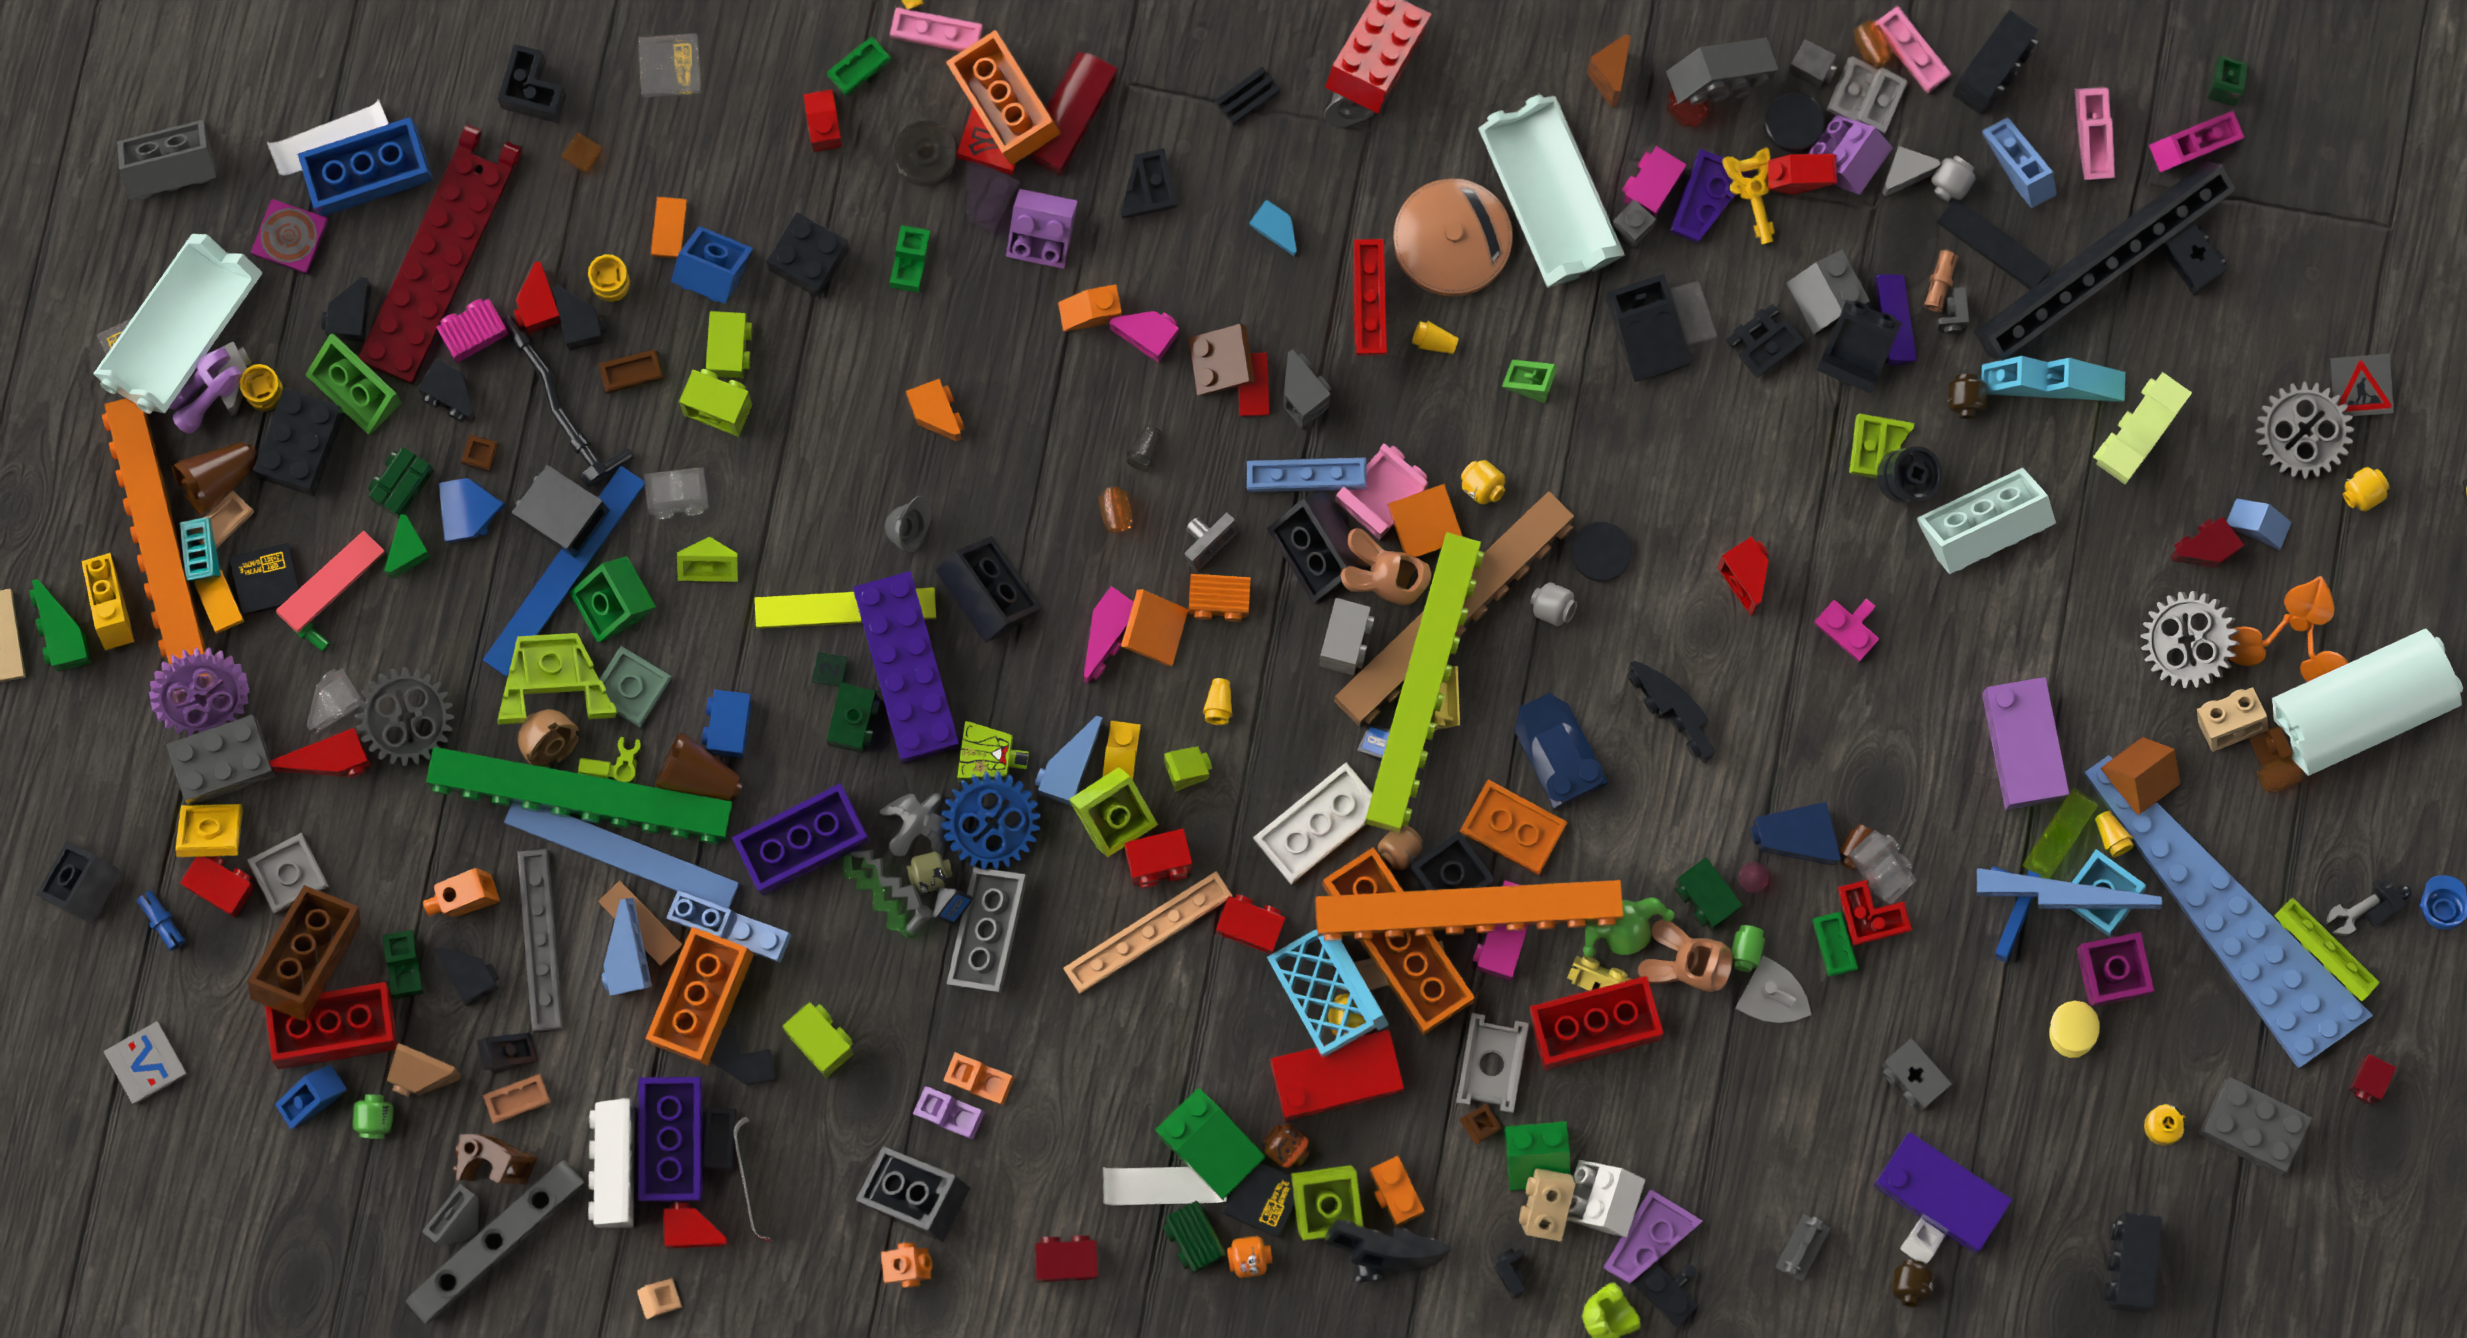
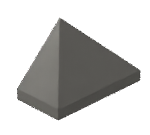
M459 1184L422 1232L439 1246L475 1238L478 1235V1197L462 1184Z

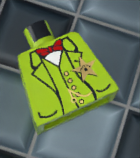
M965 721L957 775L958 782L961 783L964 780L967 783H973V774L976 775L979 781L983 780L984 771L988 772L991 779H994L996 772L999 771L1002 781H1004L1008 776L1009 767L1027 769L1029 752L1012 750L1013 738L1010 734Z

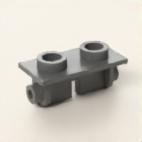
M1803 1214L1775 1268L1803 1282L1830 1227L1824 1225V1222L1816 1217L1811 1218Z

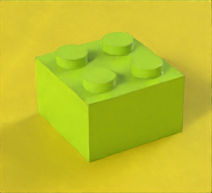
M702 369L701 372L692 370L679 400L683 415L739 437L752 407L749 392L745 390L746 386L734 380H729L728 383L717 379V374L706 369Z
M1120 767L1069 799L1096 848L1106 857L1125 847L1124 842L1133 841L1158 825L1131 776Z
M809 1002L782 1027L788 1037L827 1079L854 1055L851 1049L853 1043L841 1027L835 1030L830 1025L833 1022L831 1016L820 1004L815 1008Z
M1352 1165L1291 1174L1298 1233L1303 1240L1325 1237L1326 1232L1338 1219L1351 1221L1355 1225L1363 1227L1357 1173Z

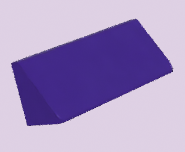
M1876 275L1874 281L1879 313H1888L1894 316L1897 321L1902 322L1886 359L1887 365L1917 362L1904 275Z

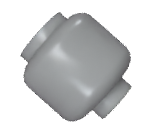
M1954 156L1953 159L1945 158L1931 179L1936 187L1934 193L1948 202L1951 198L1963 199L1975 182L1974 167L1958 156Z
M1552 582L1545 584L1542 588H1536L1530 601L1534 605V616L1554 626H1560L1564 622L1569 623L1577 609V602L1574 601L1573 592Z

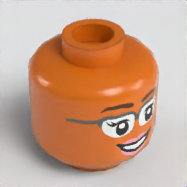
M1259 1236L1235 1239L1232 1242V1247L1227 1248L1230 1272H1235L1239 1278L1264 1275L1267 1271V1264L1272 1263L1270 1245L1264 1246L1263 1240Z

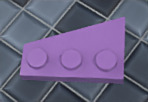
M1650 1189L1633 1217L1627 1237H1621L1603 1269L1630 1284L1696 1228L1702 1220Z

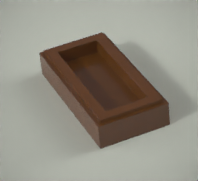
M656 349L598 364L606 394L664 379Z

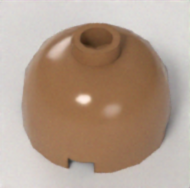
M546 709L532 713L526 717V721L519 731L518 745L520 752L530 765L550 768L547 763L552 762L556 758L557 762L560 763L573 751L578 743L579 737L576 734V730L579 731V729L570 718L560 711Z

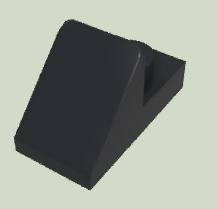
M530 1032L485 1037L477 1041L483 1069H491L492 1073L537 1062Z

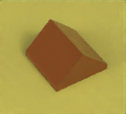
M1625 34L1590 58L1587 75L1610 107L1617 108L1621 93L1631 35Z
M2144 737L2100 768L2137 815H2140L2180 785L2175 749Z

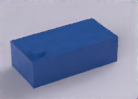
M411 117L297 154L313 207L321 216L336 213L434 181L417 125Z

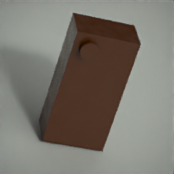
M304 885L248 980L250 1000L306 1021L361 925L359 907Z

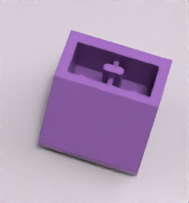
M1836 115L1808 154H1836L1837 183L1835 185L1841 189L1861 194L1893 147L1876 127Z
M1019 189L1013 207L1006 257L1064 269L1074 226L1077 200Z

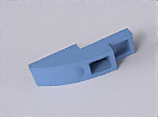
M677 891L666 917L668 920L688 929L695 927L745 946L754 955H760L781 963L792 936L789 932L737 914L728 908L681 891Z

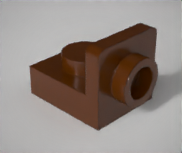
M2275 726L2249 739L2260 765H2265L2276 759H2282L2293 754L2281 726Z

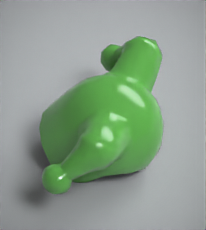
M1655 897L1646 898L1638 902L1622 900L1623 917L1621 920H1616V925L1598 926V921L1586 924V945L1583 947V953L1586 957L1594 956L1596 954L1594 944L1601 937H1604L1608 948L1613 953L1620 955L1636 953L1645 948L1650 942L1651 929L1648 920L1653 915L1659 914L1664 921L1670 922L1674 919L1675 913L1671 909H1666Z

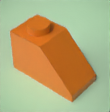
M1116 284L1088 289L1058 302L1064 332L1110 324L1113 317L1122 316Z

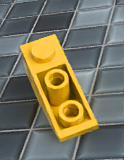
M111 553L82 561L94 625L104 649L108 650L134 642L129 615Z

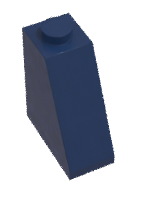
M1827 802L1756 817L1753 822L1754 826L1750 827L1753 844H1759L1761 852L1831 866L1837 865L1841 860Z

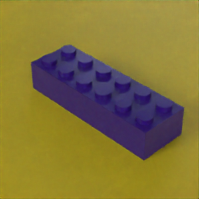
M911 571L854 586L853 591L901 764L960 748Z

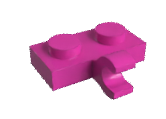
M1867 598L1853 615L1837 601L1833 600L1814 621L1818 628L1858 662L1863 659L1880 639L1862 624L1875 608V605Z

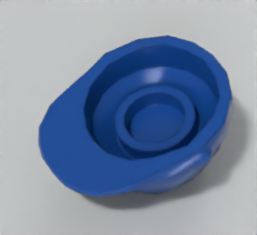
M2438 875L2429 879L2420 903V908H2422L2427 922L2435 929L2451 930L2459 927L2467 919V892L2460 880L2445 875Z

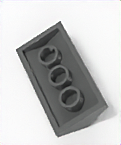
M973 867L967 892L968 895L973 896V900L962 914L947 985L982 993H1002L1028 875Z

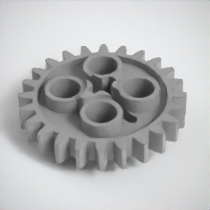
M2303 382L2301 390L2297 391L2296 386L2292 383L2290 385V393L2287 394L2285 390L2280 388V399L2278 400L2270 396L2269 400L2273 406L2263 405L2261 408L2267 414V417L2257 418L2258 422L2264 424V427L2256 429L2257 434L2264 435V438L2258 441L2257 445L2267 446L2262 456H2273L2270 466L2278 462L2282 464L2279 473L2282 474L2289 468L2291 469V478H2294L2298 471H2302L2303 478L2307 479L2309 471H2313L2317 478L2320 476V468H2323L2328 473L2331 472L2329 463L2333 462L2339 466L2341 461L2337 455L2347 456L2349 453L2342 446L2343 444L2349 445L2353 443V440L2346 437V434L2354 432L2353 427L2346 426V423L2352 420L2353 417L2350 415L2343 416L2342 412L2346 410L2348 405L2345 404L2338 407L2336 403L2340 395L2332 399L2329 398V387L2323 393H2320L2318 383L2314 385L2312 390H2308L2307 383ZM2300 402L2309 403L2313 408L2312 415L2301 417L2296 410L2297 404ZM2320 411H2323L2325 413L2324 416L2309 431L2312 436L2304 435L2290 450H2286L2285 446L2300 431L2298 425L2306 426ZM2280 423L2288 424L2291 427L2292 434L2288 438H2280L2275 432V427ZM2321 423H2330L2334 427V435L2332 437L2324 438L2320 436L2318 426ZM2299 445H2310L2313 449V456L2310 459L2300 458L2297 454V447Z
M2191 591L2188 599L2185 592H2179L2178 601L2172 595H2168V605L2162 602L2157 603L2160 610L2159 613L2149 611V615L2154 619L2153 622L2143 623L2145 627L2150 629L2149 633L2141 634V637L2149 642V644L2142 646L2141 650H2147L2151 653L2146 657L2145 661H2155L2156 664L2151 671L2158 672L2162 670L2161 680L2166 681L2172 676V686H2177L2181 680L2183 688H2189L2191 681H2193L2196 688H2201L2202 679L2207 684H2213L2212 674L2222 678L2223 673L2220 668L2232 667L2227 658L2237 657V654L2230 650L2231 646L2240 644V642L2232 640V635L2237 634L2239 630L2230 629L2229 626L2235 621V618H2225L2229 610L2228 607L2217 609L2220 602L2219 599H2214L2208 603L2209 594L2203 593L2198 600L2197 591ZM2185 613L2188 614V627L2184 620ZM2204 614L2208 619V625L2201 631L2196 626V619L2199 615ZM2174 619L2178 622L2179 630L2174 636H2171L2167 631V625ZM2189 635H2194L2195 641L2191 642V645L2185 644V638H2188ZM2208 643L2213 648V655L2210 659L2205 660L2202 657L2201 650ZM2180 649L2184 654V660L2177 666L2172 660V655L2175 650ZM2192 652L2197 662L2196 666L2192 665Z

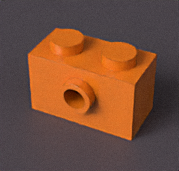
M1399 1156L1370 1169L1369 1173L1378 1189L1374 1192V1195L1381 1209L1387 1208L1395 1227L1424 1214L1425 1210Z

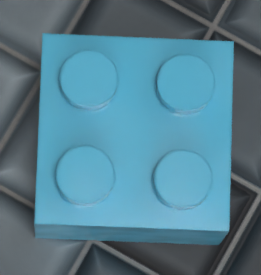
M2097 849L2072 881V883L2140 894L2146 891V885ZM2071 909L2110 938L2131 911V909Z

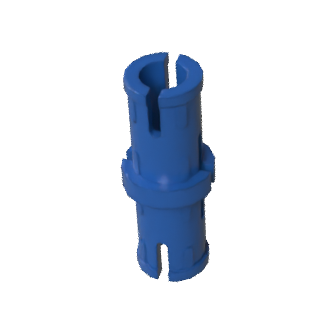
M151 890L145 893L151 905L147 903L143 895L136 902L151 921L149 925L153 930L158 931L168 950H175L177 947L171 937H174L179 946L184 944L186 939L172 922L173 916L171 913L164 910L154 891Z

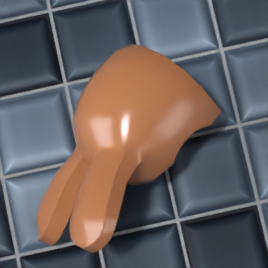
M1356 528L1349 533V549L1361 560L1371 566V570L1366 571L1348 566L1341 572L1344 586L1352 592L1374 591L1380 598L1397 605L1406 606L1415 602L1430 583L1431 570L1429 565L1409 554L1383 550L1362 529ZM1418 569V578L1415 584L1410 589H1407L1410 577Z
M1663 919L1657 921L1652 926L1653 938L1657 942L1678 952L1676 961L1646 959L1638 967L1639 977L1647 976L1650 984L1681 981L1695 989L1706 992L1718 991L1725 986L1730 977L1733 962L1731 950L1725 944L1711 939L1690 938L1677 925L1672 922H1666Z

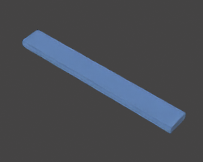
M511 804L504 821L505 824L673 891H681L730 909L740 885L736 881L572 816L568 818L551 814L552 810L540 808L539 812H532L522 809V804Z

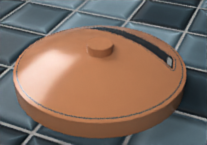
M1443 179L1421 187L1403 204L1395 222L1394 249L1401 268L1415 284L1437 295L1464 296L1485 288L1502 272L1510 255L1512 228L1505 208L1490 191L1467 180Z

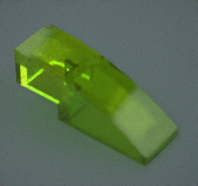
M2073 787L2022 866L2040 874L2041 878L2050 879L2099 803Z

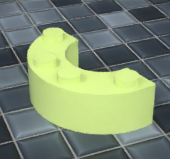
M2163 372L2156 381L2152 378L2148 381L2141 391L2145 397L2134 413L2126 412L2117 425L2122 428L2117 436L2111 433L2093 457L2098 460L2096 465L2125 485L2192 394V392Z

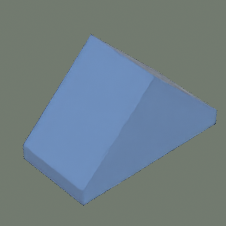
M2242 499L2235 500L2227 519V523L2234 531L2278 550L2281 549L2292 523L2270 504Z

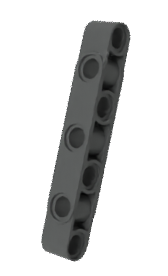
M565 1160L557 1164L406 1299V1304L425 1325L432 1322L584 1186L585 1182ZM542 1193L549 1196L547 1207L543 1209L535 1208V1197ZM496 1234L501 1235L503 1238L502 1246L497 1250H490L488 1239ZM450 1275L455 1276L457 1281L456 1287L452 1291H443L441 1286L442 1280Z

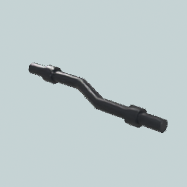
M508 315L502 322L514 338L512 342L519 352H524L541 376L551 414L571 440L569 444L575 453L581 454L588 466H592L599 459L591 450V443L587 437L579 433L562 409L552 371L533 346L534 341L530 335L522 331L512 315Z

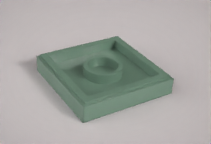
M620 646L599 680L603 682L610 702L615 705L616 714L641 729L671 682L672 676Z

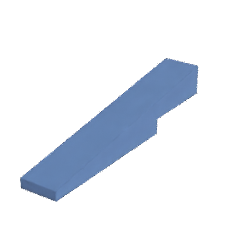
M1977 868L1978 897H2038L2039 909H2162V897Z

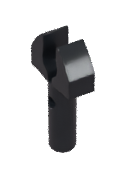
M626 449L602 464L598 461L582 473V481L587 487L602 482L605 475L634 458L632 451Z

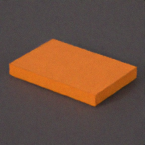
M1488 779L1460 829V833L1539 876L1567 825V821Z

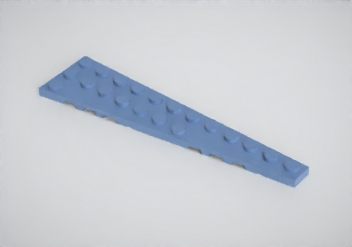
M2109 755L2083 773L2107 808L2133 837L2132 842L2297 1068L2303 1066L2373 1016L2157 802L2140 815H2137L2100 769L2112 760Z

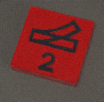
M973 107L960 141L956 158L1013 175L1017 162L1011 166Z

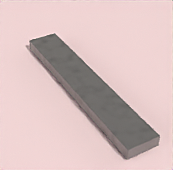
M549 850L518 851L532 1032L563 1029Z

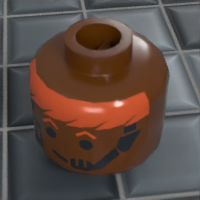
M1290 1123L1283 1124L1282 1126L1276 1124L1263 1141L1266 1144V1155L1284 1169L1294 1164L1299 1167L1310 1153L1306 1150L1309 1143L1307 1136Z

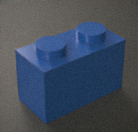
M714 689L713 698L708 697L706 715L711 716L709 727H704L702 735V745H707L706 749L708 752L715 755L744 758L752 706L751 694Z

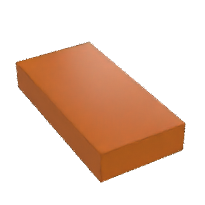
M657 197L651 247L652 257L678 258L679 252L683 247L687 199Z

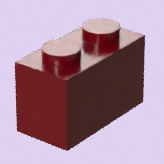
M1089 1235L1072 1236V1241L1060 1242L1059 1237H1042L1041 1243H1035L1037 1282L1098 1280L1096 1240H1090Z

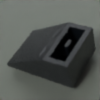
M1664 274L1607 293L1605 301L1635 383L1691 365L1675 303Z

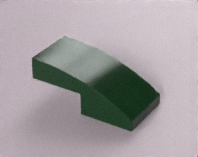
M413 930L382 935L393 999L424 994Z

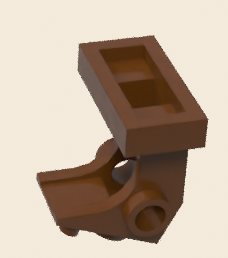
M460 1135V1141L456 1146L458 1163L454 1165L453 1172L457 1173L456 1179L459 1181H472L481 1163L488 1160L493 1166L489 1176L490 1179L501 1184L525 1185L538 1157L529 1152H522L492 1135Z

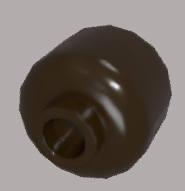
M1960 374L1955 376V380L1950 382L1948 386L1949 409L1954 413H1958L1961 419L1977 418V413L1984 411L1987 407V385L1985 381L1979 379L1977 374Z
M1905 1260L1902 1262V1265L1895 1268L1892 1293L1895 1298L1902 1301L1903 1306L1919 1307L1920 1303L1926 1302L1931 1298L1933 1272L1927 1267L1926 1263L1919 1260Z

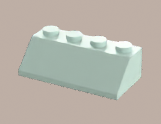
M2024 468L2014 471L1917 518L1937 560L1949 574L1962 570L1982 558H1987L2003 548L2014 545L2020 540L2042 532L2047 527L2056 524L2048 495Z

